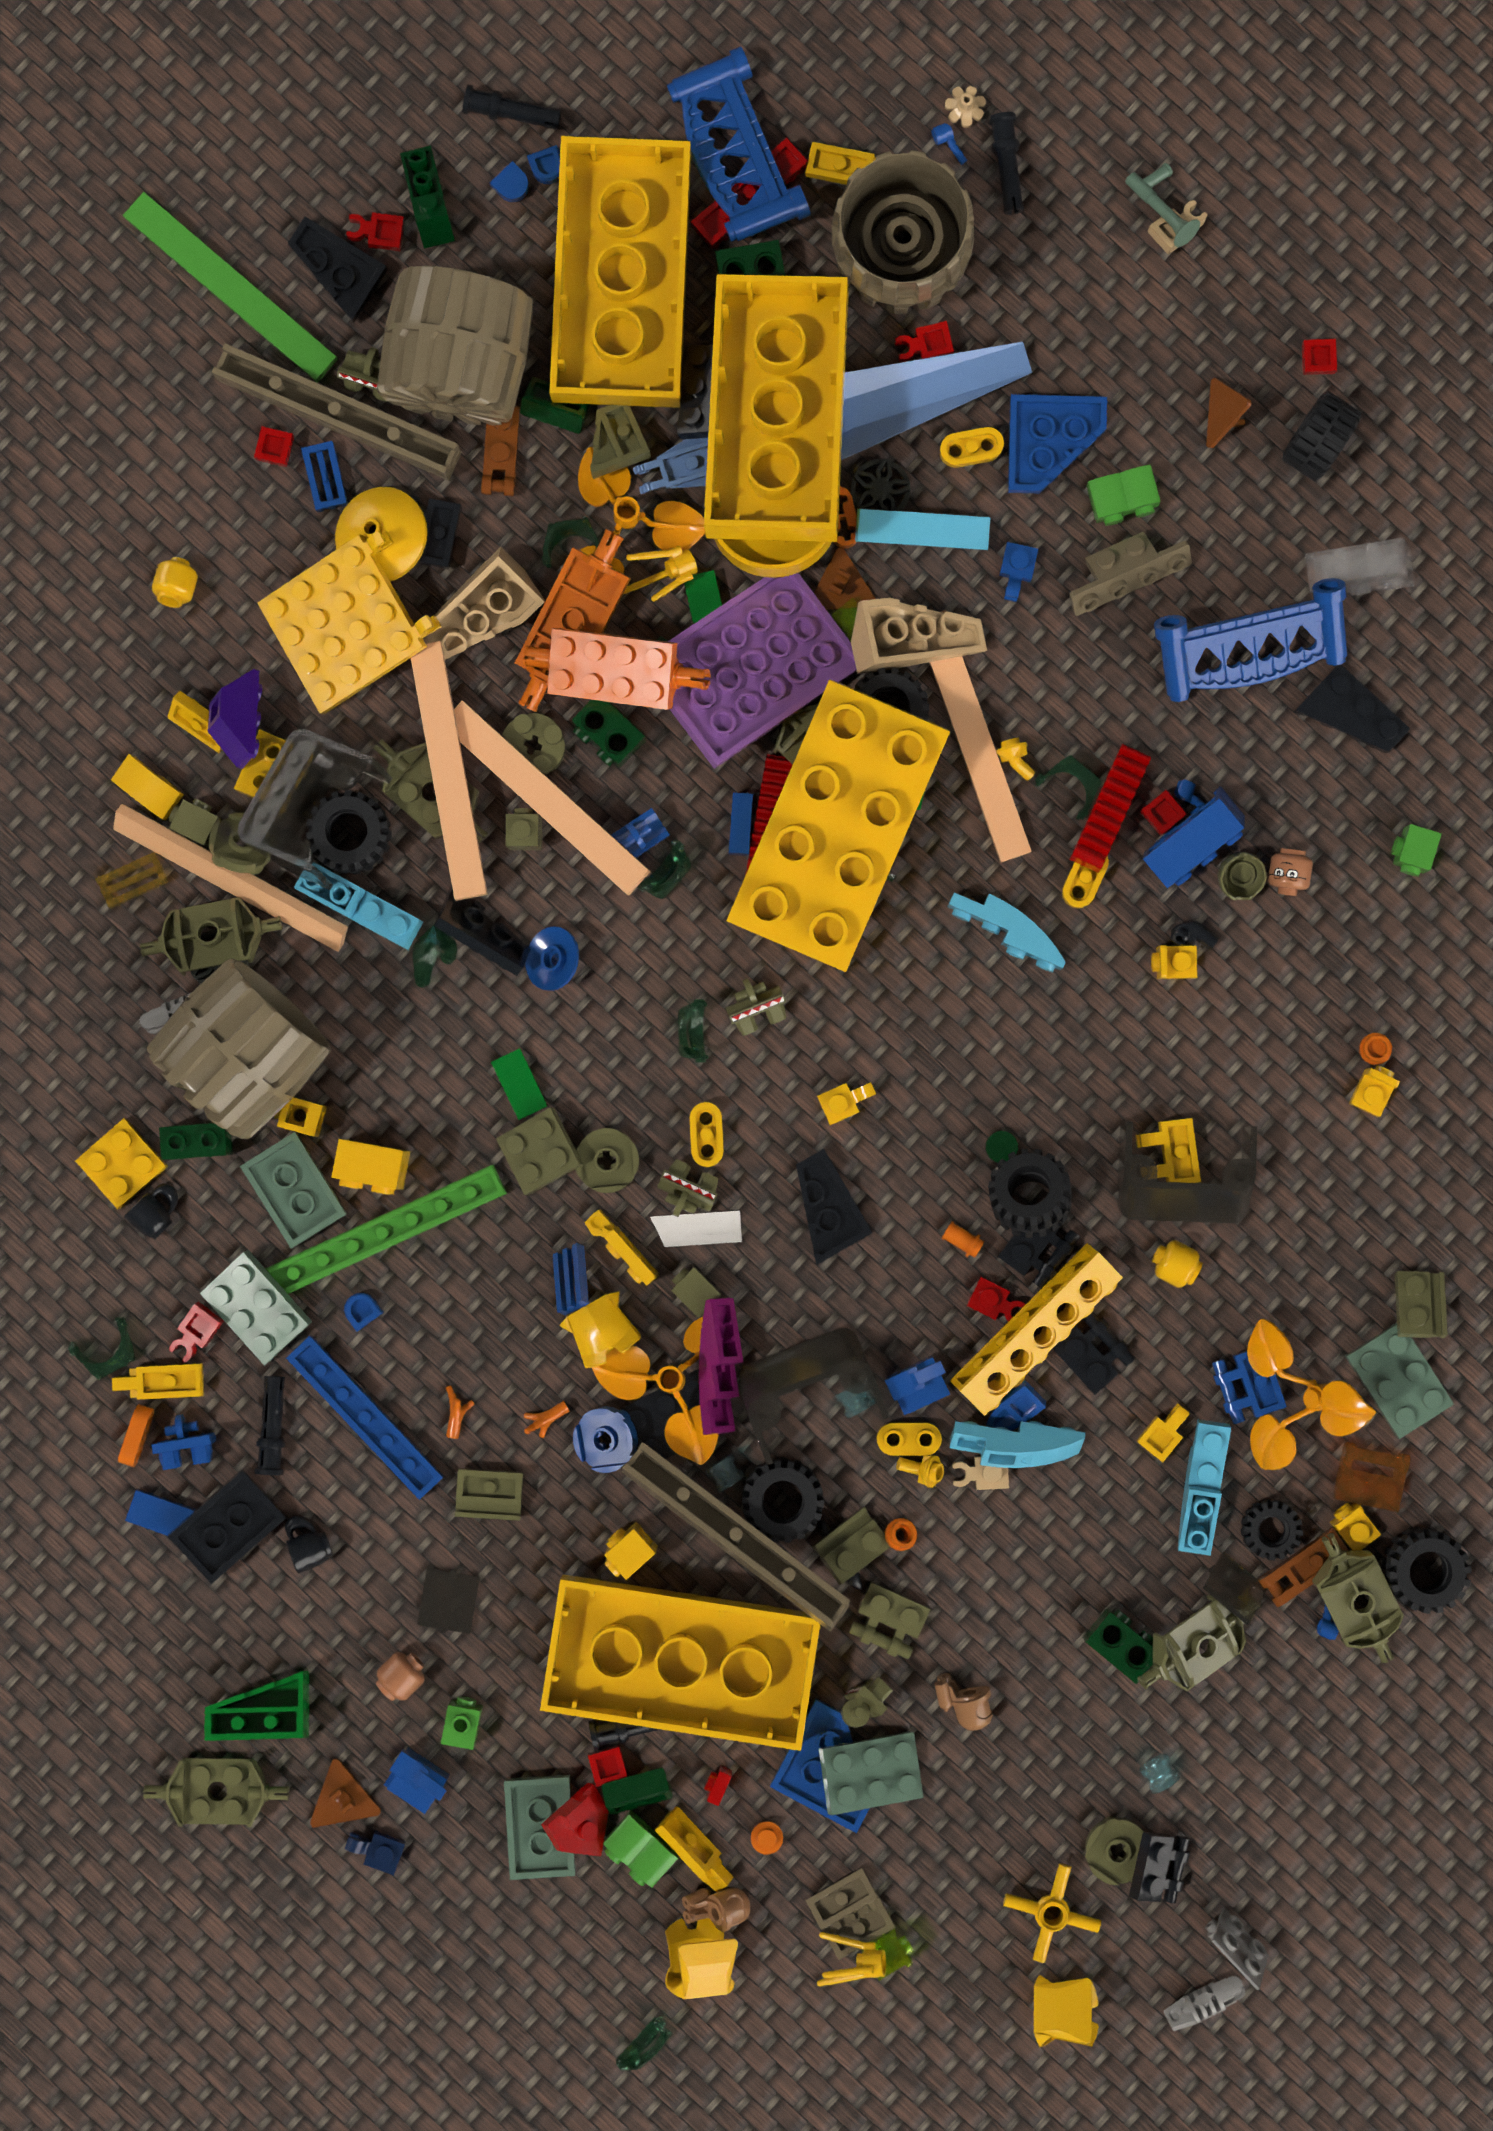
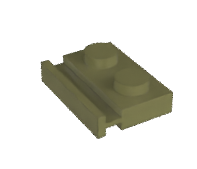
M1397 1271L1395 1273L1398 1337L1446 1338L1448 1332L1444 1272Z
M459 1468L457 1474L455 1517L520 1521L524 1472Z
M862 1507L811 1547L816 1550L821 1557V1561L837 1583L841 1585L890 1546L886 1542L885 1534L874 1519H871L867 1509Z

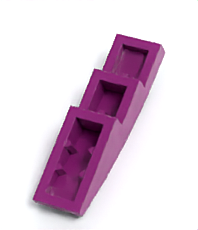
M734 1298L708 1299L705 1302L699 1354V1399L703 1435L735 1431L731 1399L739 1397L734 1364L742 1363L743 1356Z

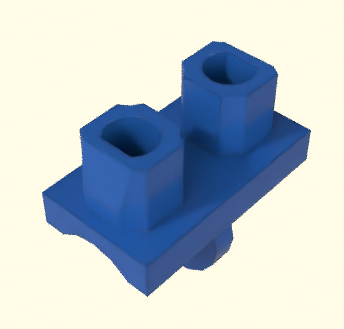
M652 808L611 834L636 858L670 836Z
M179 1414L175 1416V1425L165 1426L166 1436L177 1434L178 1438L151 1444L153 1454H159L163 1470L182 1467L180 1449L191 1448L193 1465L208 1463L212 1461V1443L216 1442L215 1432L188 1436V1432L199 1430L198 1422L187 1423L184 1414Z

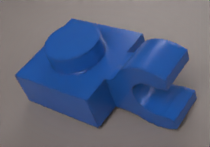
M1010 542L1006 543L999 576L1008 578L1004 600L1017 602L1021 582L1031 583L1038 548Z

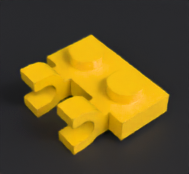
M1192 1118L1158 1122L1159 1132L1135 1135L1137 1148L1161 1145L1164 1164L1140 1167L1141 1180L1166 1177L1167 1186L1201 1182Z

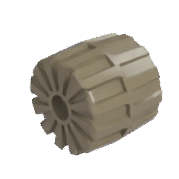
M915 150L902 154H892L888 151L876 155V160L863 169L857 168L848 178L843 196L837 199L832 220V246L841 276L848 277V284L851 283L859 291L858 296L862 302L872 308L877 302L886 304L887 311L893 314H907L908 308L916 304L919 309H929L938 304L943 294L954 289L968 266L975 240L972 202L968 191L963 190L957 182L955 171L945 162L940 164L926 157L925 152ZM899 231H906L911 235L912 239L906 244H900L895 241L894 235Z
M428 265L404 268L398 276L386 320L377 383L378 394L393 405L402 406L404 409L418 414L432 411L433 417L452 422L453 416H456L466 424L481 425V422L494 426L502 425V422H509L513 415L527 359L533 312L532 298L527 296L523 290L502 280L466 270Z
M234 958L225 961L182 1002L147 1046L150 1060L163 1071L161 1075L168 1083L186 1090L182 1096L196 1109L203 1108L210 1121L240 1139L251 1138L291 1101L331 1052L326 1038L294 1003L263 976Z

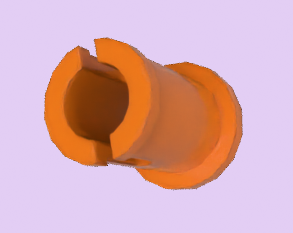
M951 1221L941 1238L966 1252V1257L971 1255L974 1258L985 1242L980 1239V1234L975 1236Z

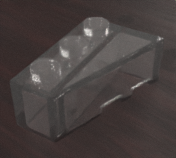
M1404 538L1305 554L1309 589L1312 595L1313 585L1320 580L1328 578L1343 580L1346 584V593H1351L1352 595L1368 594L1374 590H1394L1415 586L1411 548Z

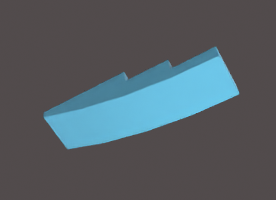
M857 509L855 541L988 550L990 517Z

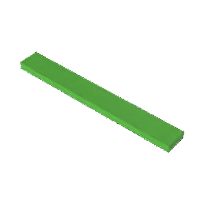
M145 192L123 214V217L316 383L320 381L338 360L337 356Z
M493 1164L265 1269L289 1294L507 1194Z

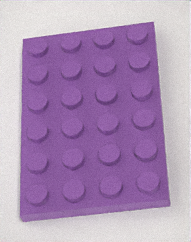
M799 573L777 578L764 577L668 641L678 643L677 658L684 667L710 670L711 677L703 679L710 680L708 689L702 690L681 686L679 689H676L673 695V708L670 711L714 769L821 697L829 679L841 683L857 672L851 642Z

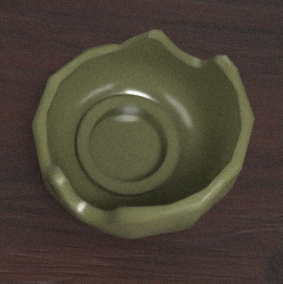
M1233 853L1221 862L1217 873L1218 884L1224 894L1234 901L1251 900L1264 888L1267 880L1265 864L1253 853Z

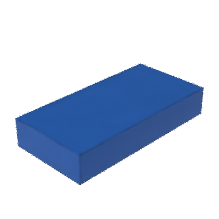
M137 1489L125 1521L168 1536L174 1528L196 1509Z

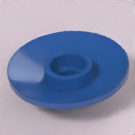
M552 926L541 930L529 944L530 952L525 962L526 971L529 979L536 987L542 990L555 991L564 987L574 976L579 962V948L574 936L564 928Z

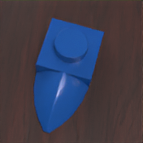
M1024 1379L1019 1386L1012 1388L1003 1397L1001 1404L993 1410L988 1418L986 1427H1005L1012 1431L1020 1426L1021 1421L1027 1422L1045 1409L1046 1400Z

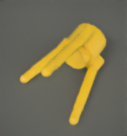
M677 546L670 550L628 554L626 556L628 561L669 557V560L664 562L666 570L627 586L624 594L668 576L670 579L676 578V580L654 594L651 600L655 602L681 584L692 580L693 575L697 573V565L692 553L688 549L682 551L681 547Z
M826 1932L819 1933V1937L822 1939L859 1948L864 1951L857 1954L855 1968L823 1972L822 1977L825 1979L818 1980V1986L833 1985L864 1978L885 1977L886 1954L884 1950H876V1942H862Z

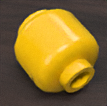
M173 557L171 560H165L158 564L152 583V591L161 604L172 608H179L192 600L198 575L187 560Z
M1178 1240L1170 1241L1166 1247L1160 1244L1152 1258V1262L1156 1264V1276L1177 1288H1182L1186 1284L1191 1286L1203 1265L1199 1261L1200 1255L1198 1251Z

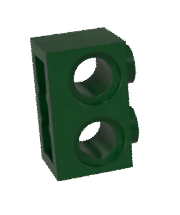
M779 239L715 251L718 274L727 275L730 270L738 269L744 275H764L758 268L762 264L768 263L775 267V271L769 275L785 276Z
M590 700L572 719V723L576 727L573 733L586 745L591 741L599 749L596 755L609 767L614 763L620 769L646 742L645 736L609 702ZM594 714L601 715L604 718L602 727L596 730L590 729L586 725L587 719ZM621 736L627 740V746L623 751L615 752L610 749L609 744L614 737Z
M214 1123L159 1127L161 1160L233 1155L232 1135L226 1129H222Z
M1106 1608L1082 1638L1089 1646L1137 1684L1139 1682L1137 1678L1147 1672L1153 1665V1637L1144 1630L1138 1634L1130 1627L1133 1621L1119 1609L1113 1613ZM1109 1625H1116L1119 1627L1117 1638L1111 1641L1105 1640L1103 1638L1104 1629ZM1134 1646L1144 1648V1656L1139 1661H1130L1128 1659V1652Z

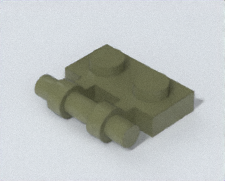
M871 1581L858 1609V1613L869 1617L867 1623L864 1626L853 1621L849 1633L859 1637V1641L867 1645L873 1643L886 1649V1653L896 1657L899 1655L909 1659L913 1647L902 1643L904 1636L907 1634L918 1639L931 1608ZM879 1622L895 1629L892 1638L876 1631Z

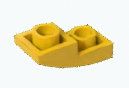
M131 754L127 755L111 779L128 795L165 821L184 795L167 779L157 775L141 760Z

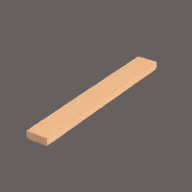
M963 657L929 662L1000 863L1031 853L1029 842L998 755L996 754Z
M441 641L426 643L427 648L411 657L452 889L454 899L458 901L488 895L443 647Z
M461 701L454 709L460 743L623 892L630 895L651 871L466 702Z
M121 804L116 810L113 830L234 896L240 897L245 902L273 917L280 916L282 922L339 952L343 946L348 927L253 874L238 873L215 865L209 850L126 805Z

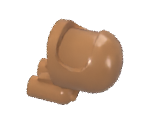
M949 1673L937 1676L938 1681L934 1685L939 1707L948 1712L953 1706L958 1723L963 1728L976 1731L985 1728L991 1722L993 1713L988 1701L991 1696L989 1686L960 1690L955 1680L951 1679Z
M729 1887L712 1895L710 1889L701 1888L682 1898L683 1906L687 1909L683 1912V1917L687 1924L709 1918L718 1930L726 1932L731 1927L744 1922L750 1914V1900L743 1890L736 1887Z

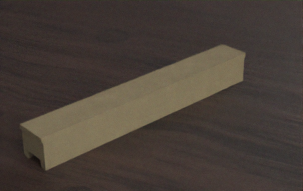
M224 343L220 360L212 370L215 380L443 479L450 480L462 453L457 443Z
M641 1443L632 1458L623 1466L621 1471L623 1474L829 1632L832 1631L849 1608L850 1600L645 1443Z

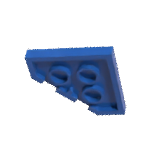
M1011 394L1008 493L1040 494L1089 448L1107 429V397Z
M815 1698L806 1716L801 1751L788 1749L770 1783V1787L857 1833L870 1808L837 1815L828 1814L819 1748L853 1742L848 1725L842 1719L841 1711Z

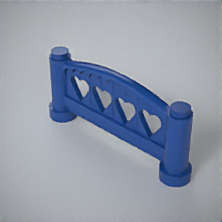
M741 46L730 50L729 56L672 79V83L666 85L673 103L678 101L682 103L687 141L691 142V156L697 171L712 197L729 216V221L724 223L731 242L734 240L741 241L796 217L798 220H802L811 216L801 186L797 185L786 189L744 89L742 81L752 78L753 75ZM702 100L725 103L711 122L703 121V111L697 108L698 103ZM712 128L737 130L724 149L718 150L714 148L715 139L709 136ZM725 155L749 158L739 173L732 178L725 175L727 168L720 163L721 158ZM736 183L760 186L746 205H739L737 203L738 194L732 191V187Z
M1337 578L1323 579L1316 582L1312 587L1314 600L1189 629L1187 628L1186 618L1180 615H1168L1157 619L1154 622L1155 637L1161 644L1166 692L1170 696V700L1173 702L1185 701L1189 698L1191 689L1195 688L1228 689L1272 681L1299 671L1320 659H1325L1326 663L1332 666L1343 664L1348 654L1343 600L1347 596L1345 582ZM1303 626L1315 638V642L1309 648L1301 646L1298 650L1292 651L1289 649L1290 644L1299 627ZM1268 633H1271L1283 645V651L1278 655L1270 653L1265 658H1259L1258 653ZM1239 640L1252 653V657L1248 662L1238 661L1235 665H1228L1227 659L1234 645ZM1205 648H1208L1221 661V664L1217 669L1211 670L1207 668L1204 672L1198 673L1195 671V667Z

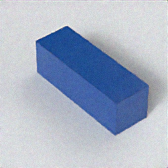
M733 792L729 855L749 856L753 794Z

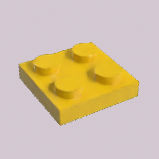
M126 1118L118 1122L75 1160L116 1209H121L168 1167Z

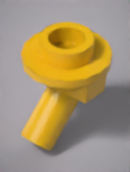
M1012 738L1001 742L1002 748L996 750V754L999 755L1001 762H1009L1011 767L1026 781L1030 780L1034 776L1035 771L1021 758L1027 755V742L1020 743L1019 738Z
M923 1456L921 1463L902 1457L897 1461V1470L919 1475L918 1483L929 1488H933L943 1478L944 1466L938 1456Z

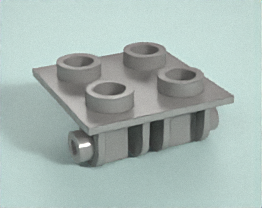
M1223 1907L1218 1922L1212 1919L1205 1926V1929L1208 1931L1207 1936L1243 1976L1259 1990L1269 1955L1264 1945L1259 1940L1253 1939L1244 1929L1240 1919L1235 1915H1231Z

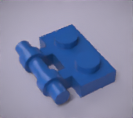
M1247 1350L1233 1355L1237 1368L1228 1370L1224 1359L1212 1362L1215 1375H1213L1216 1385H1220L1225 1399L1223 1406L1225 1412L1230 1414L1233 1424L1245 1421L1242 1409L1251 1406L1253 1415L1256 1418L1287 1407L1276 1374L1271 1377H1263L1255 1372L1249 1363ZM1241 1378L1246 1396L1238 1398L1232 1381Z

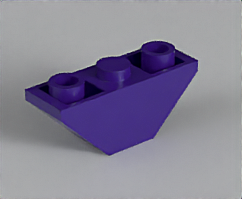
M256 669L249 671L221 688L209 704L208 733L233 764L241 769L247 765L251 758L254 759L257 756L259 750L256 730L260 724L261 713L257 711V707L262 695V684H259L260 671Z

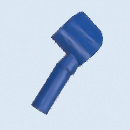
M943 123L933 128L931 133L936 145L947 142L948 147L961 165L968 161L957 146L950 125Z
M1185 779L1178 781L1174 791L1176 798L1190 802L1192 805L1199 806L1200 808L1205 805L1199 797L1193 795L1196 784Z
M1325 1605L1323 1617L1320 1619L1316 1630L1320 1636L1329 1640H1335L1339 1631L1335 1623L1330 1621L1331 1615Z

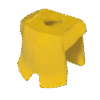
M620 1291L606 1292L605 1295L572 1314H567V1317L559 1325L573 1333L585 1368L606 1364V1354L616 1348L620 1353H625L641 1339L639 1331L619 1308Z
M682 1918L672 1923L665 1931L670 1959V1967L665 1977L667 1989L682 1999L729 1994L735 1985L731 1974L738 1947L737 1940L734 1938L724 1939V1932L718 1930L709 1918L698 1920L697 1926L693 1930L687 1928Z
M1039 1975L1033 1986V2033L1039 2047H1043L1055 2039L1092 2047L1099 2028L1098 2024L1092 2021V2008L1099 2005L1093 1982L1089 1978L1051 1983L1042 1975Z

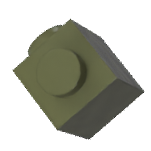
M196 798L193 803L183 799L181 805H175L169 816V822H171L169 829L209 848L211 829L215 822L219 819L221 822L223 819L210 813L212 806Z
M516 808L514 809V814H506V847L509 850H542V817L539 814H533L534 809Z

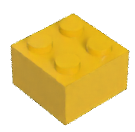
M339 1139L331 1178L340 1179L339 1186L362 1189L363 1184L372 1185V1192L394 1195L395 1190L404 1189L411 1151Z

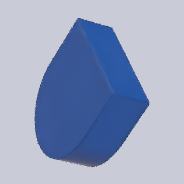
M557 145L527 155L532 173L537 181L543 184H553L559 180L560 152Z
M513 161L490 182V186L496 193L508 202L521 201L529 190L526 174Z
M367 1293L352 1295L344 1306L345 1316L356 1332L384 1313L376 1300Z

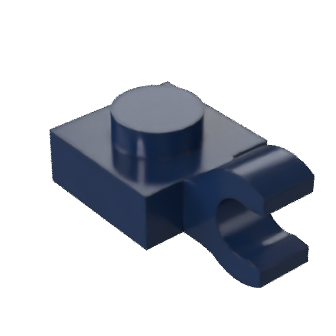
M375 1831L372 1840L350 1832L345 1850L366 1855L363 1865L394 1875L406 1841Z

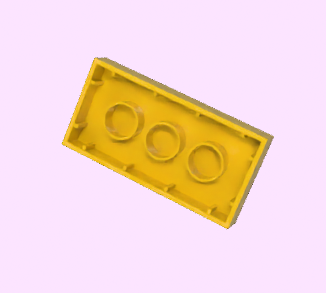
M561 136L549 392L553 403L680 408L691 172L690 141Z
M717 274L704 509L706 538L837 542L849 294L848 277Z
M829 679L726 921L846 972L947 741L950 730Z
M563 1574L559 1584L540 1711L801 1751L820 1624L805 1612Z

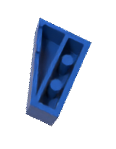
M1221 786L1213 792L1215 797L1201 808L1197 806L1190 812L1191 816L1177 827L1171 828L1144 852L1143 860L1167 889L1174 883L1176 886L1183 884L1192 876L1190 870L1199 863L1202 866L1207 865L1218 855L1216 852L1218 848L1225 843L1230 846L1243 836L1241 830L1245 828V815Z

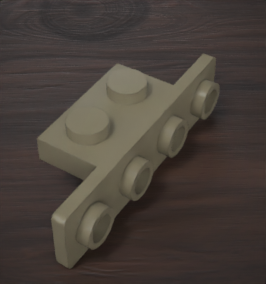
M1143 531L1085 557L1086 565L1096 581L1070 592L1072 610L1075 616L1093 611L1103 604L1122 598L1132 591L1151 585L1163 577L1183 570L1192 564L1189 544L1187 541H1182L1157 553Z

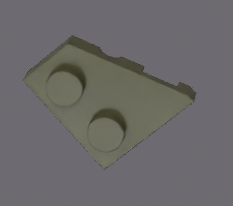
M608 405L596 411V431L593 439V459L590 467L593 479L651 458L650 450L630 406Z

